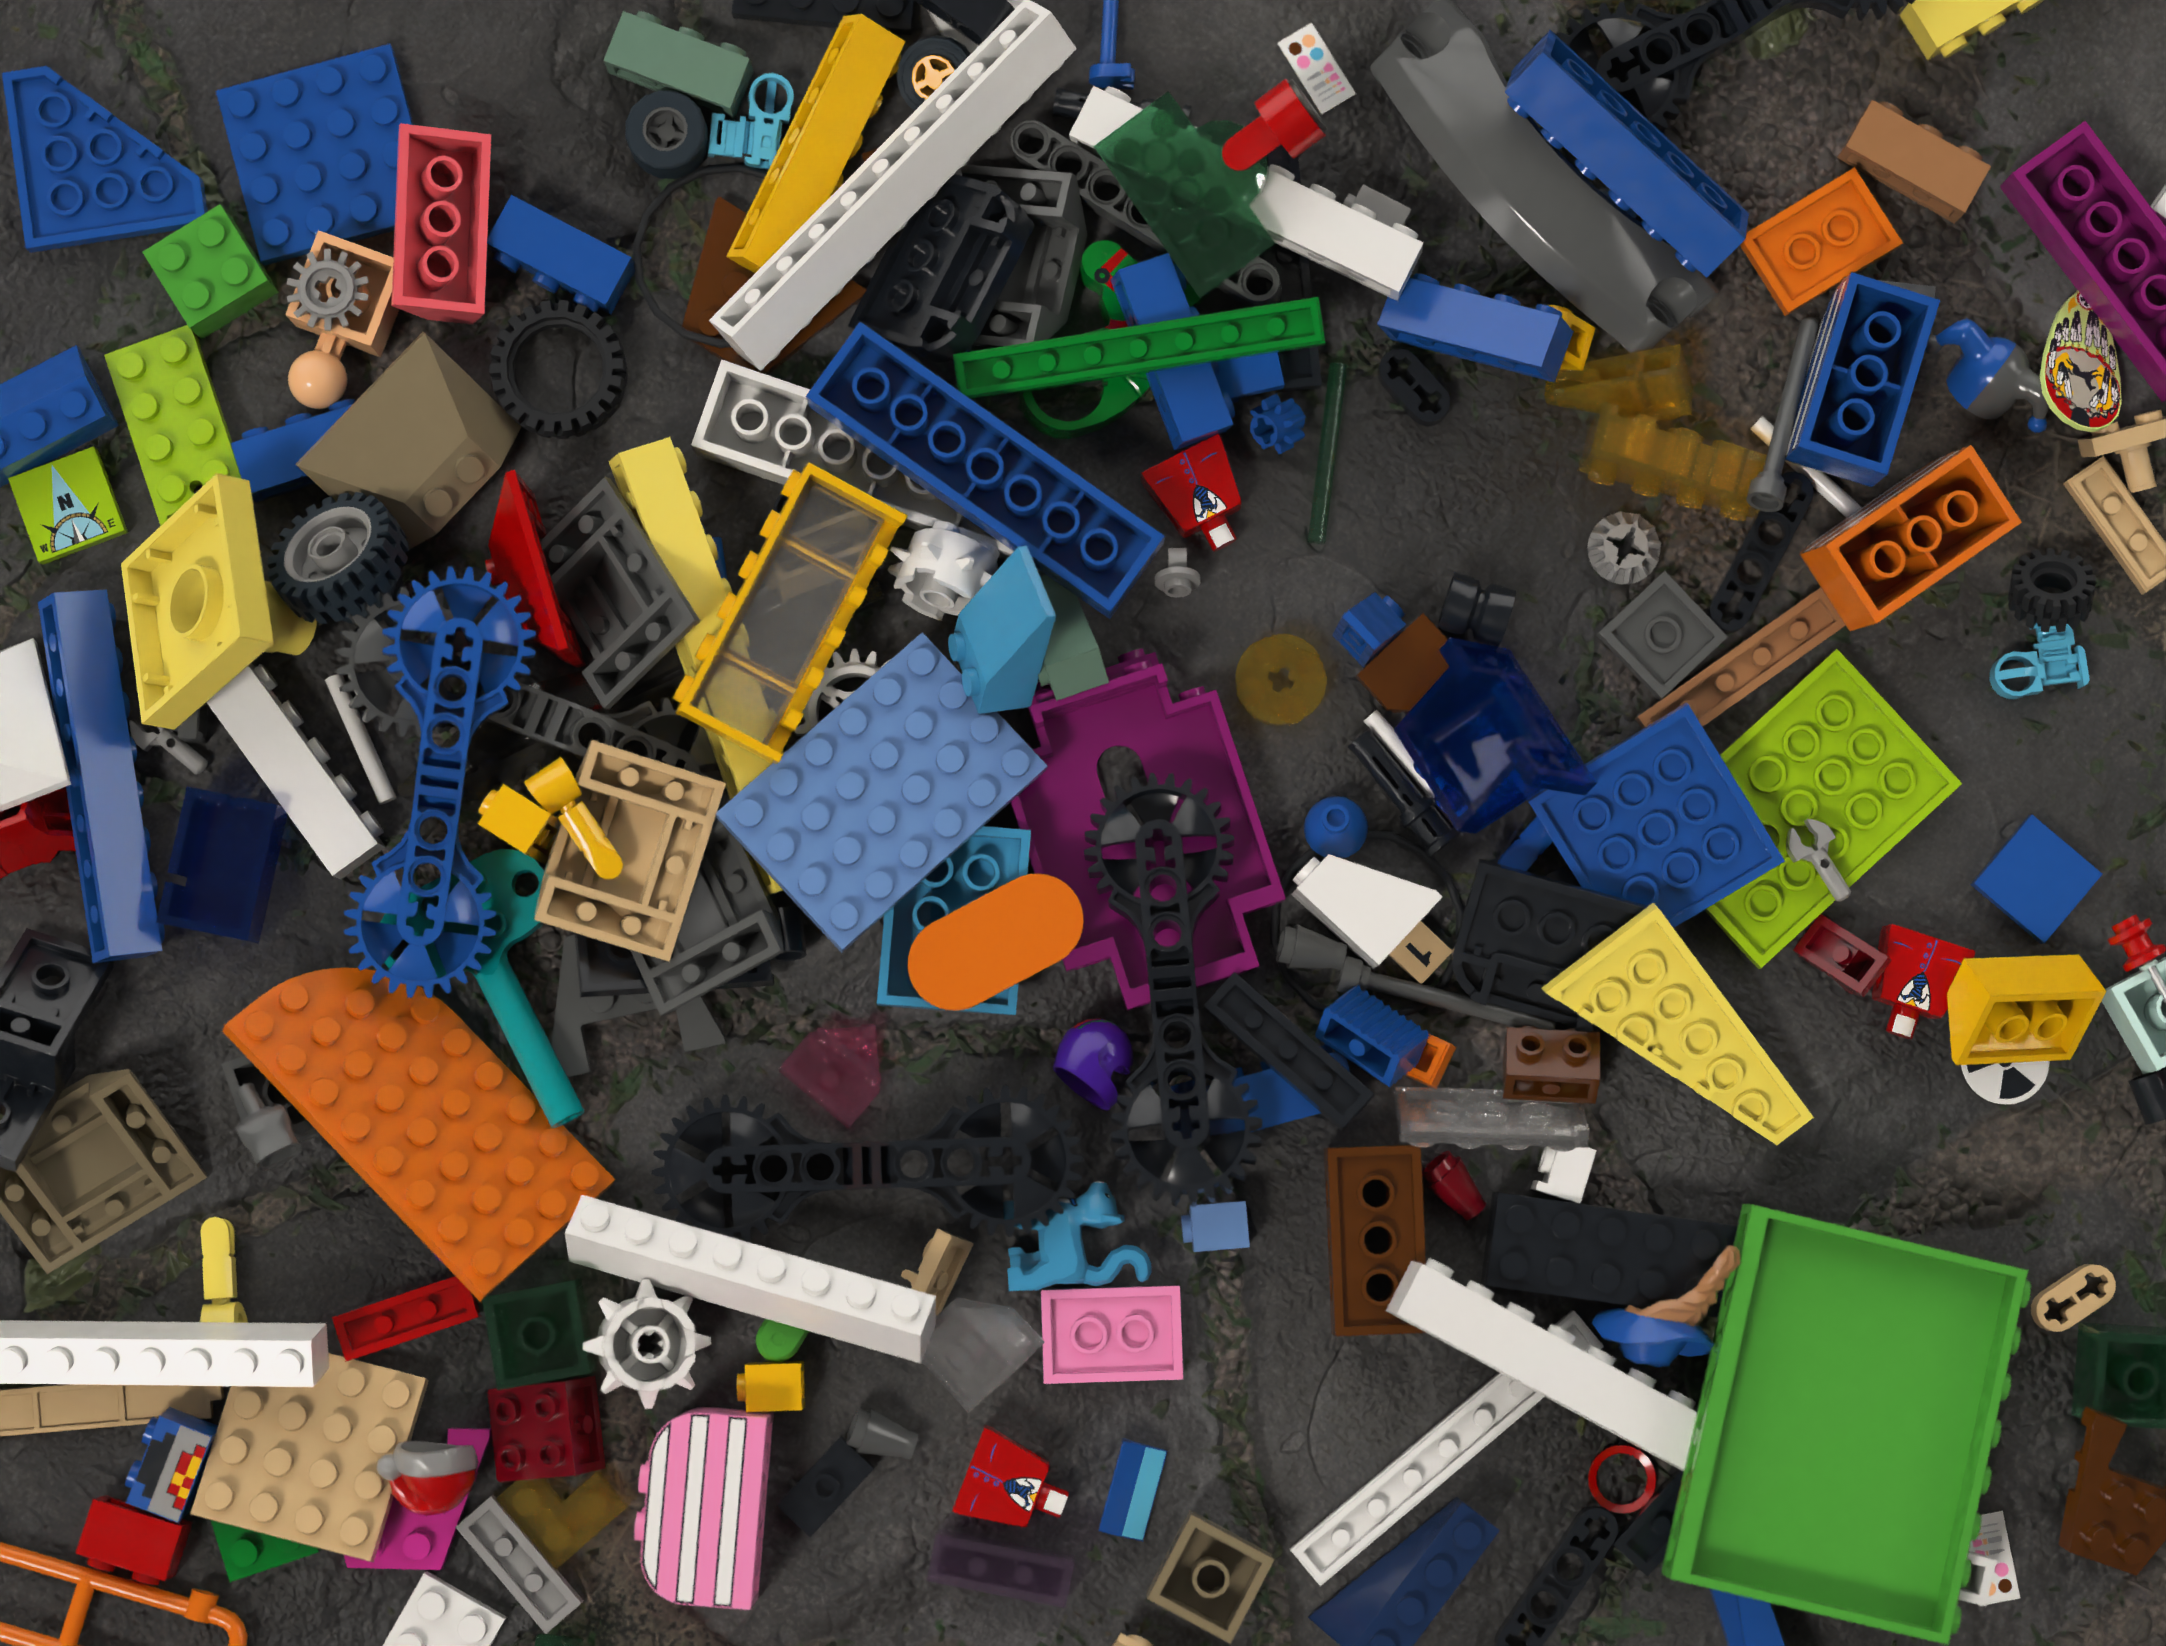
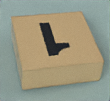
M1420 921L1389 956L1417 983L1422 984L1452 953V950Z

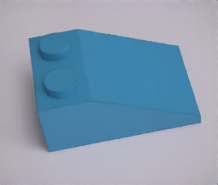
M1027 546L1017 547L958 614L954 633L949 635L948 647L950 656L953 661H958L962 671L964 692L966 696H972L978 714L1027 708L1031 706L1039 679L1038 674L1041 672L1056 615Z

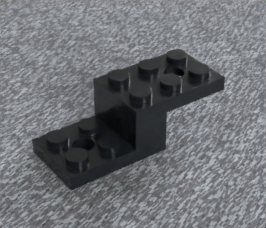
M26 928L0 971V1113L4 1116L0 1120V1167L15 1172L76 1068L75 1033L114 967V961L93 963L91 949ZM49 976H57L62 979L56 985H44L39 982L40 979H45Z

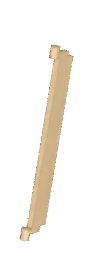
M55 1384L0 1389V1437L148 1424L153 1416L159 1418L169 1407L200 1419H212L214 1417L213 1400H222L224 1398L223 1386Z

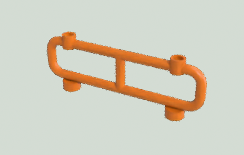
M0 1542V1562L76 1584L59 1639L0 1622V1642L13 1646H82L78 1645L79 1637L94 1590H98L183 1615L190 1620L220 1626L228 1633V1646H247L248 1635L245 1624L236 1613L217 1606L218 1594L192 1588L190 1597Z

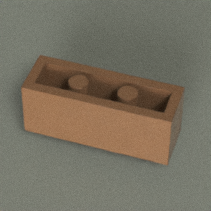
M1871 100L1859 117L1837 158L1955 224L1968 209L1991 166L1982 161L1983 158L1977 151L1966 146L1956 147L1942 139V133L1936 128L1927 124H1919L1918 126L1904 118L1903 112L1898 107L1887 102L1877 103Z

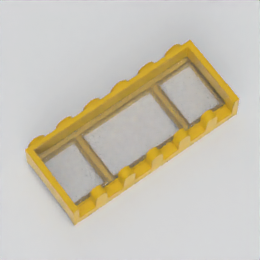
M809 462L801 473L793 469L780 493L788 497L780 514L771 510L759 533V535L766 538L759 554L750 551L738 573V576L745 579L738 594L735 595L728 592L716 615V617L723 620L715 636L709 633L706 634L695 654V658L702 661L694 677L685 674L673 696L674 700L680 702L675 712L676 714L763 758L770 764L780 762L783 756L781 752L791 733L800 723L803 717L802 712L813 691L819 686L825 674L824 670L834 650L841 644L846 634L845 629L855 610L864 600L867 594L866 589L873 575L883 563L897 529L907 518L906 514Z

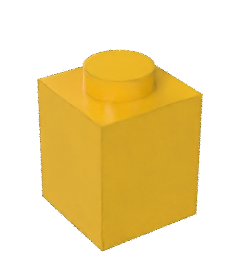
M804 1361L747 1363L745 1365V1373L737 1374L738 1402L746 1401V1412L803 1410L805 1408Z

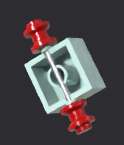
M2134 914L2113 925L2111 928L2115 935L2107 940L2111 946L2121 945L2127 954L2128 959L2122 966L2125 972L2142 964L2143 966L2139 967L2140 971L2106 988L2102 1003L2142 1074L2158 1071L2166 1066V957L2159 961L2154 959L2166 952L2165 944H2153L2147 934L2148 929L2153 924L2150 918L2140 921L2137 914Z

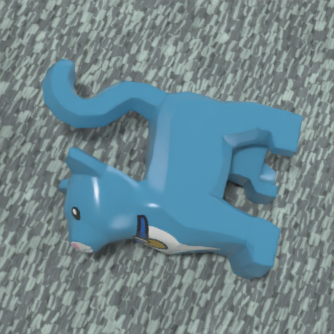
M1100 1181L1091 1183L1087 1191L1078 1198H1059L1057 1201L1062 1206L1064 1212L1059 1214L1049 1208L1046 1211L1049 1221L1048 1226H1044L1036 1218L1031 1220L1032 1230L1038 1231L1039 1251L1025 1253L1021 1247L1008 1248L1011 1267L1007 1268L1009 1291L1040 1290L1054 1284L1100 1286L1111 1283L1125 1264H1132L1134 1266L1136 1276L1140 1282L1148 1280L1152 1273L1151 1261L1147 1253L1137 1246L1123 1245L1111 1251L1100 1267L1089 1265L1087 1262L1082 1240V1227L1090 1226L1104 1229L1125 1221L1124 1215L1118 1214L1115 1197L1111 1194L1107 1183ZM1005 1200L1003 1202L1004 1219H1014V1200ZM1020 1223L1015 1224V1227L1023 1229Z

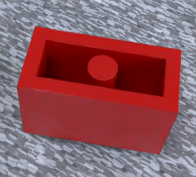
M103 1495L92 1500L75 1554L88 1557L87 1564L91 1567L104 1571H114L117 1566L133 1571L131 1578L136 1581L150 1585H159L160 1580L166 1581L176 1576L193 1522L182 1519L177 1523L130 1505L126 1501Z

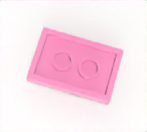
M1180 1285L1041 1290L1044 1384L1183 1379Z

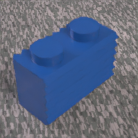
M1357 985L1324 1009L1315 1037L1391 1088L1398 1079L1400 1080L1403 1075L1405 1076L1408 1071L1410 1072L1419 1063L1429 1034L1427 1030H1421L1420 1025H1416L1412 1020H1406L1405 1015L1399 1016L1397 1010H1391L1390 1005L1384 1006L1382 1000L1376 998L1375 995H1369L1367 990L1362 991L1360 985Z

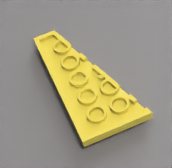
M1654 903L1542 987L1545 993L1562 1002L1592 1024L1600 1027L1619 1042L1669 1075L1677 1078L1695 1092L1712 1101L1776 1145L1780 1144L1814 1118Z

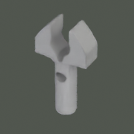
M133 720L129 721L131 736L135 743L144 751L148 752L153 746H162L194 774H200L206 769L207 760L186 742L179 739L173 729L157 727L160 730L159 734L154 732L146 733L138 723Z
M1804 820L1805 825L1814 835V849L1804 846L1795 829H1789L1786 840V852L1793 863L1800 859L1812 862L1834 899L1838 902L1847 899L1851 894V890L1827 853L1829 842L1836 838L1830 827L1817 820Z

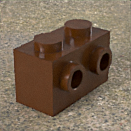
M1534 1026L1507 1027L1503 1049V1099L1596 1104L1600 1083V1032L1575 1031V1028L1548 1030L1539 1029Z

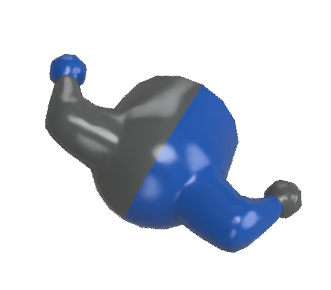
M1968 318L1955 322L1938 335L1932 334L1929 336L1925 352L1931 355L1938 353L1944 345L1955 344L1960 346L1962 354L1948 373L1947 385L1955 400L1967 411L1988 420L1998 419L2019 399H2025L2033 406V415L2028 419L2029 430L2039 433L2046 429V414L2049 406L2042 394L2040 375L2030 368L2026 354L2016 343L2002 337H1989L1978 324Z

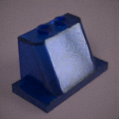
M1450 637L1439 649L1449 668L1394 728L1397 736L1414 761L1413 767L1415 771L1425 779L1434 793L1436 805L1447 814L1455 829L1459 832L1478 833L1543 789L1586 796L1597 784L1510 649Z

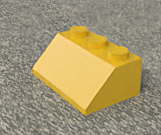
M2079 954L1964 958L1947 992L1952 1060L1955 1065L2071 1060L2106 990Z

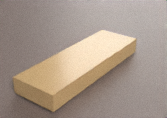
M2104 456L2063 483L2141 595L2166 579V542Z

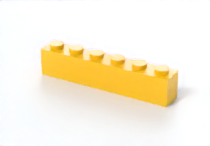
M863 14L843 16L726 256L727 258L756 273L842 186L844 177L841 174L848 159H851L861 147L863 141L861 132L867 120L876 114L882 103V95L880 93L887 79L891 78L898 70V65L902 58L900 52L906 41Z

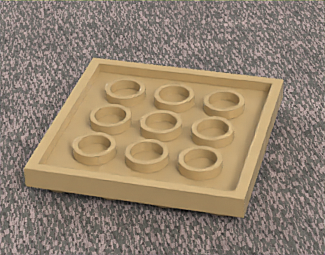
M328 1353L329 1369L313 1387L231 1386L190 1514L374 1563L394 1497L389 1480L384 1479L377 1472L378 1459L386 1454H394L398 1443L411 1441L429 1380L354 1359L346 1362L344 1357Z

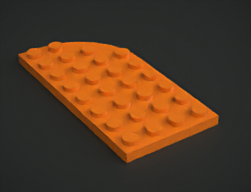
M345 967L322 969L290 978L274 986L224 1025L222 1032L480 1302L569 1224L582 1195L597 1199L615 1181L614 1177L564 1125L551 1128L536 1096L452 1009L434 995L432 998H427L424 989L420 986H417L413 998H408L406 984L401 983L392 994L389 992L390 978L384 977L376 984L371 982L376 970H359V968Z

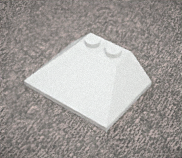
M34 638L0 651V812L71 785L38 644Z

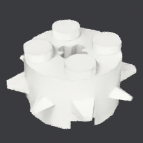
M935 521L932 528H925L914 533L907 550L896 547L890 548V551L903 562L889 566L888 571L896 576L893 585L894 589L901 588L905 592L902 598L905 604L919 613L942 621L944 613L958 615L998 569L997 559L1000 553L990 543L977 542L960 534V529L950 522Z
M642 1279L635 1297L623 1300L619 1304L604 1297L598 1302L605 1318L599 1326L597 1337L583 1342L582 1347L584 1351L597 1354L601 1365L607 1372L600 1388L604 1394L623 1385L637 1390L644 1409H652L660 1389L671 1388L675 1384L689 1390L694 1388L695 1383L689 1373L691 1366L695 1362L696 1354L694 1353L711 1345V1337L694 1332V1324L687 1315L693 1297L685 1295L674 1302L658 1299L650 1279ZM642 1334L647 1336L653 1334L655 1336V1339L651 1341L655 1345L652 1353L645 1351L639 1353L638 1347L641 1344L638 1343V1339Z

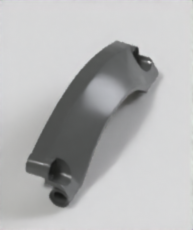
M1434 0L1371 64L1370 69L1373 76L1383 86L1414 134L1486 222L1559 293L1619 341L1634 356L1639 358L1645 357L1667 334L1678 327L1687 317L1690 319L1694 317L1721 291L1709 277L1706 278L1698 270L1691 272L1686 269L1675 256L1677 250L1665 239L1659 242L1652 238L1645 231L1641 222L1621 209L1598 190L1557 148L1544 138L1540 128L1530 116L1523 118L1511 108L1507 102L1509 96L1505 93L1508 83L1495 61L1484 34L1452 0Z

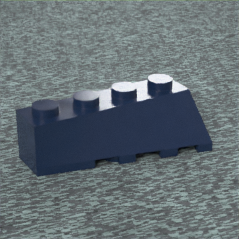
M1456 1497L1413 1531L1397 1547L1391 1551L1389 1550L1378 1559L1371 1568L1356 1580H1352L1330 1601L1311 1613L1308 1618L1340 1646H1413L1500 1530Z

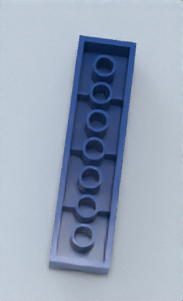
M859 322L806 395L811 409L1006 547L1015 551L1019 546H1027L1036 568L1108 619H1111L1164 544L1165 536L862 322Z

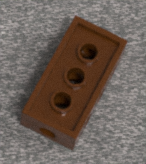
M1421 1145L1324 1148L1331 1334L1334 1336L1426 1333L1386 1311L1411 1261L1426 1265ZM1376 1179L1385 1188V1198L1379 1205L1371 1207L1364 1201L1362 1190L1368 1181ZM1379 1226L1387 1234V1244L1382 1251L1371 1253L1365 1246L1364 1237L1370 1228ZM1383 1273L1388 1278L1389 1291L1381 1299H1372L1366 1290L1367 1281L1374 1274Z

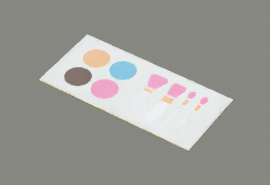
M1312 23L1278 42L1279 47L1321 114L1356 94Z
M2003 1511L1982 1514L1978 1537L1975 1541H1970L1969 1551L1997 1560L1987 1605L2020 1599Z

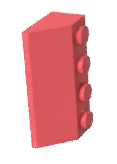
M400 123L398 133L391 306L427 320L472 325L484 315L491 134Z

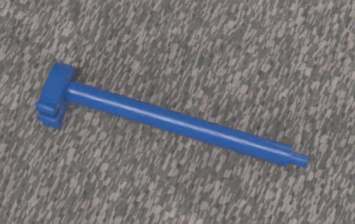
M1103 0L1100 64L1090 66L1089 83L1099 88H1107L1109 86L1116 89L1132 90L1134 89L1135 69H1131V63H1115L1119 0Z

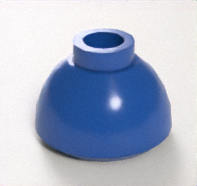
M1330 796L1316 802L1309 810L1304 822V835L1307 843L1317 854L1325 858L1328 854L1341 859L1353 855L1362 847L1368 833V823L1363 810L1351 799L1341 796Z

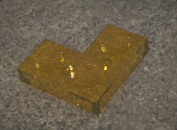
M600 1471L596 1472L564 1501L544 1478L515 1481L496 1498L499 1504L555 1569H558L629 1506Z

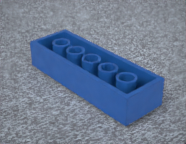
M1551 30L1513 68L1505 89V93L1509 96L1507 102L1511 108L1521 117L1528 118L1531 116L1543 127L1541 129L1542 135L1552 146L1557 149H1561L1564 146L1577 158L1574 163L1587 178L1591 180L1598 178L1610 189L1608 195L1616 205L1625 211L1631 208L1643 219L1641 224L1652 238L1659 242L1665 239L1677 250L1675 256L1686 269L1691 272L1698 270L1707 278L1746 239L1749 213Z

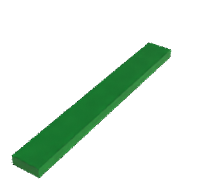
M1319 297L953 354L958 391L971 400L1321 346L1326 345Z

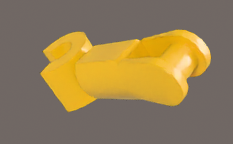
M561 757L524 781L528 790L547 812L553 815L560 810L561 813L557 815L558 819L580 851H583L596 873L604 879L616 878L622 871L623 862L582 799L576 802V799L582 793L564 760Z

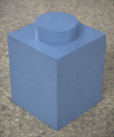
M1245 1200L1197 1204L1196 1207L1189 1205V1215H1181L1183 1243L1192 1242L1193 1252L1250 1248Z

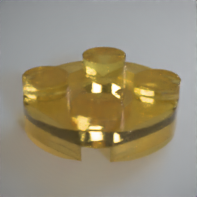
M1282 633L1256 641L1242 654L1236 668L1235 685L1237 699L1244 706L1247 713L1262 723L1272 726L1298 724L1316 710L1326 690V672L1324 671L1319 654L1310 643L1295 635ZM1281 668H1285L1289 671L1288 679L1294 682L1291 689L1283 687L1280 692H1276L1272 689L1273 682L1267 679L1270 672L1277 674Z

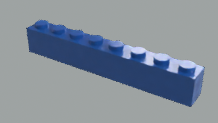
M107 589L54 592L39 601L38 607L55 719L71 785L66 786L92 962L100 963L147 957L162 951L165 930L160 917H157L155 898L158 892V885L155 874L150 871L148 860L151 839L149 831L143 826L141 808L144 802V794L141 784L136 781L134 769L137 748L134 739L129 736L127 718L130 713V703L127 694L122 691L120 673L123 669V657L120 649L115 646L113 633L116 624L115 608L112 603H109Z

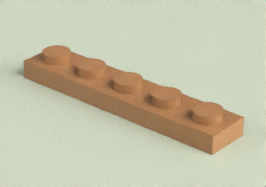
M1820 587L1635 719L1641 728L1644 729L1687 702L1703 727L1846 625Z

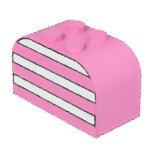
M698 1407L690 1409L671 1420L655 1437L651 1446L649 1460L646 1461V1464H641L638 1491L639 1493H646V1501L642 1511L636 1514L634 1540L642 1541L641 1565L647 1582L664 1599L682 1605L751 1610L759 1597L774 1412H746L743 1409Z

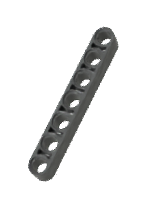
M1026 120L1019 123L1013 129L1010 136V145L1018 163L1024 169L1059 172L1066 162L1077 161L1081 163L1082 168L1076 177L1082 205L1161 254L1169 253L1172 261L1248 308L1279 303L1282 296L1280 277L1277 270L1270 263L1043 123L1035 120ZM1039 138L1044 141V145L1039 152L1035 154L1022 152L1023 144L1027 140ZM1114 184L1120 188L1118 195L1110 201H1102L1097 198L1099 189L1104 185ZM1145 207H1151L1158 211V215L1152 223L1142 225L1134 220L1136 213ZM1181 231H1190L1196 235V239L1191 246L1178 248L1172 244L1174 236ZM1220 254L1230 255L1235 260L1233 266L1224 272L1215 271L1210 267L1211 261ZM1257 278H1267L1273 283L1271 290L1267 294L1260 296L1252 294L1248 287Z

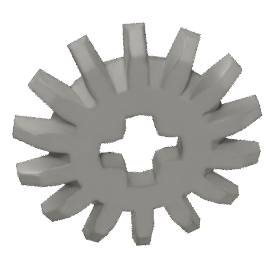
M324 249V260L317 261L313 252L306 254L311 265L308 268H304L297 262L293 268L301 274L300 279H287L286 285L298 288V293L286 296L288 303L301 302L302 304L293 313L297 318L310 313L311 317L307 326L311 328L316 325L320 318H323L324 330L331 331L333 318L338 317L342 327L349 326L344 313L349 310L360 317L362 311L353 305L355 300H369V294L357 292V288L369 283L367 276L357 279L354 276L362 265L356 261L349 268L345 266L348 253L344 251L341 252L337 261L332 260L331 249ZM330 278L336 279L335 287L341 291L338 298L330 297L326 303L321 302L322 294L316 289L318 283L327 284Z

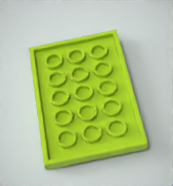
M1838 649L1827 656L1720 754L1785 862L1706 908L1704 911L1747 958L1760 969L1835 901L1812 862L1800 859L1793 863L1786 852V840L1789 829L1794 828L1800 837L1801 843L1814 849V835L1809 831L1804 820L1813 819L1828 825L1836 838L1829 842L1827 853L1848 887H1850L1962 785L1960 780Z

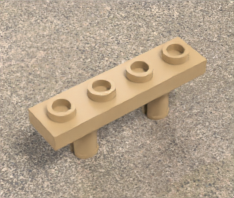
M2161 409L2134 416L2136 423L2134 425L2119 428L2118 421H2115L2105 429L2091 432L2092 436L2079 439L2078 444L2081 457H2096L2115 452V454H2120L2129 492L2133 493L2156 487L2157 484L2147 447L2151 446L2152 441L2166 438V416L2163 417Z

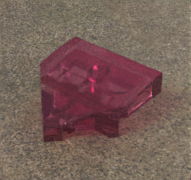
M876 1024L838 1029L817 1028L816 1032L808 1033L780 1066L778 1071L850 1129L880 1092L881 1073H879Z

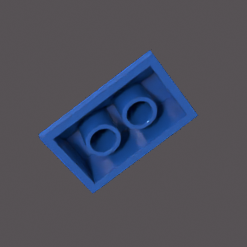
M77 345L0 384V487L9 483L8 478L42 466L119 426Z

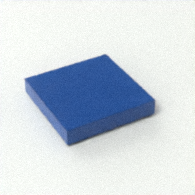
M2032 814L2023 821L1970 885L2037 942L2044 944L2102 876V873Z

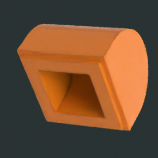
M1429 1034L1419 1063L1410 1072L1408 1071L1406 1076L1437 1089L1457 1047Z

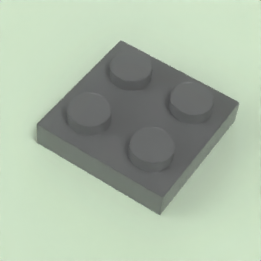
M1666 571L1660 574L1597 634L1604 644L1659 701L1728 637Z

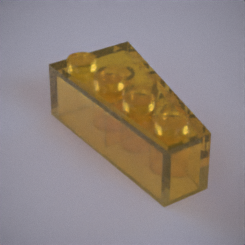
M1605 401L1592 417L1578 471L1588 473V480L1610 486L1614 485L1615 481L1632 485L1631 491L1647 497H1658L1659 493L1676 497L1675 502L1677 504L1692 509H1702L1703 504L1719 508L1721 516L1738 521H1746L1747 516L1753 518L1760 512V510L1750 506L1746 498L1751 480L1756 478L1758 473L1763 472L1767 455L1723 440H1714L1712 445L1709 446L1703 444L1704 437L1696 431L1681 427L1670 428L1667 432L1659 429L1660 425L1656 423V418L1641 413L1637 414L1636 417H1621L1617 415L1619 406Z

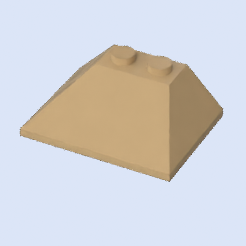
M591 740L575 777L582 793L576 799V802L582 799L604 831L605 836L618 852L623 862V868L616 878H601L560 822L543 874L534 920L670 962L726 783Z

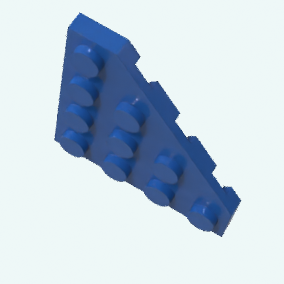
M43 66L2 73L25 248L30 253L175 231L208 212L204 181L198 175L170 157L136 130L130 128L85 93L72 86L52 69Z

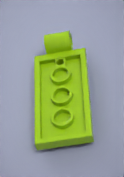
M188 325L104 355L160 526L195 494L194 489L198 485L204 486L216 473L241 478L231 446L232 439L197 335Z

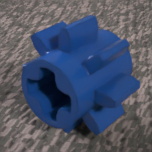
M1273 394L1261 400V405L1250 411L1254 417L1250 424V432L1263 450L1275 445L1278 454H1281L1293 448L1295 442L1306 436L1302 431L1306 417L1293 398L1281 403L1279 396Z

